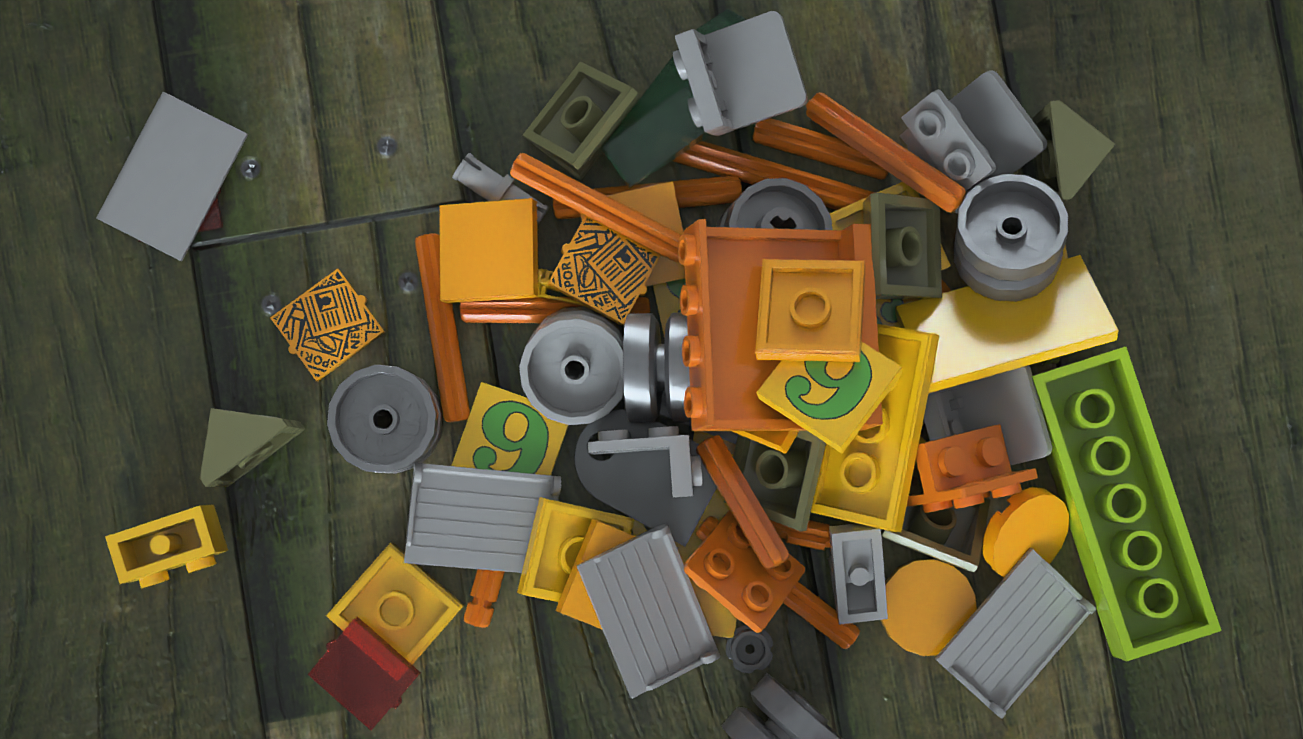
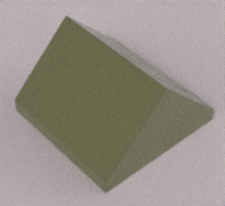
M580 61L522 136L581 181L638 109V92L633 87Z
M1057 100L1050 101L1032 118L1047 140L1046 149L1037 155L1034 160L1037 180L1046 183L1060 196L1063 204H1065L1075 196L1114 147L1115 143L1062 101Z
M885 193L870 194L863 202V224H871L872 262L876 299L942 298L940 207L926 198Z
M211 408L200 480L205 487H229L305 430L304 426L300 421Z
M799 431L788 452L785 454L738 434L733 458L769 519L798 531L807 530L826 443L809 431Z
M916 470L913 471L909 495L923 492L920 475ZM984 498V503L955 509L953 503L951 508L924 513L922 505L906 507L902 532L881 529L882 538L975 573L979 566L990 499Z

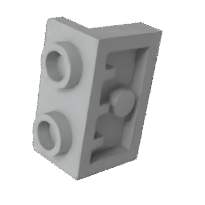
M937 89L931 92L901 117L940 172L964 187L966 191L997 171L987 148L976 139L962 120L959 110L948 101L941 90Z

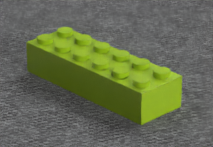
M1127 347L1115 349L1032 376L1052 443V452L1046 458L1060 500L1067 507L1069 527L1112 656L1124 661H1130L1220 632L1221 628Z

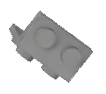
M769 11L706 35L701 34L695 29L675 35L679 50L673 52L674 63L681 79L689 80L694 96L688 99L689 111L697 127L703 126L704 132L720 136L792 111L806 104L808 99L784 19L778 12Z
M993 70L980 75L949 100L959 110L962 120L976 139L987 148L990 158L996 165L997 171L986 179L1002 174L1015 173L1047 147V140L999 74ZM909 128L899 135L910 152L939 170ZM960 206L955 210L956 214L958 213Z
M1024 366L929 393L923 422L926 424L930 441L1000 424L1010 466L1050 455L1052 443L1030 366Z
M678 426L648 428L649 438L630 439V432L628 430L598 432V441L588 442V453L591 454L669 449L673 498L693 496V486H702L700 455L691 456L689 435L679 436Z

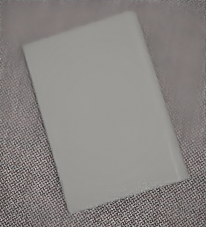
M162 91L96 219L179 261H183L248 134Z
M415 463L404 563L522 573L539 497L558 501L561 491V476Z
M668 524L654 527L576 565L630 698L633 699L646 691L653 690L702 664L712 663L721 657L690 579L684 572V564Z
M1030 547L934 659L991 711L1003 719L1009 707L1089 614L1092 615L1095 612L1096 608Z

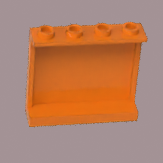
M698 219L684 230V234L680 236L678 259L681 265H685L686 285L682 286L680 293V309L682 315L687 316L688 336L684 337L682 343V359L684 365L689 367L690 387L686 388L684 395V410L687 418H691L692 431H807L761 401L757 395V391L781 361L757 360L755 354L763 259L865 261L861 341L879 352L871 224H851L843 230L707 227L706 219ZM882 401L860 430H866L883 424Z

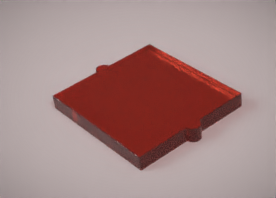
M357 616L337 640L332 639L326 644L328 651L308 675L368 729L372 730L391 707L397 708L402 703V694L421 672Z

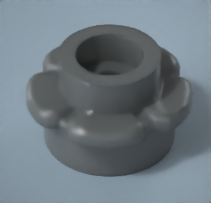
M743 625L734 631L733 638L731 637L727 640L726 655L729 659L733 660V666L740 672L752 673L756 669L763 670L770 664L773 657L770 651L773 641L764 629L760 633H756L747 625ZM748 644L754 646L753 653L749 654L745 651V647Z

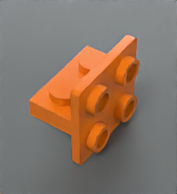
M1000 424L920 443L918 445L916 462L923 492L909 495L907 507L922 505L924 513L951 508L953 503L955 509L985 502L984 498L990 497L989 491L992 492L993 498L1022 492L1021 483L1038 478L1036 468L1012 472Z
M730 510L684 562V572L693 579L696 585L706 590L725 606L735 618L745 623L756 633H760L768 625L805 572V567L790 554L789 558L779 566L768 570L764 568Z

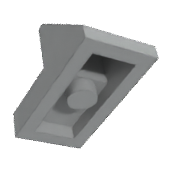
M858 523L829 526L831 556L828 560L839 625L888 619L881 529Z

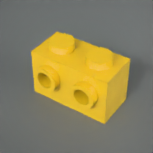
M199 505L105 536L119 583L123 584L139 580L141 589L170 580L168 570L186 565L188 573L216 565L217 562L214 555L228 551L214 505Z

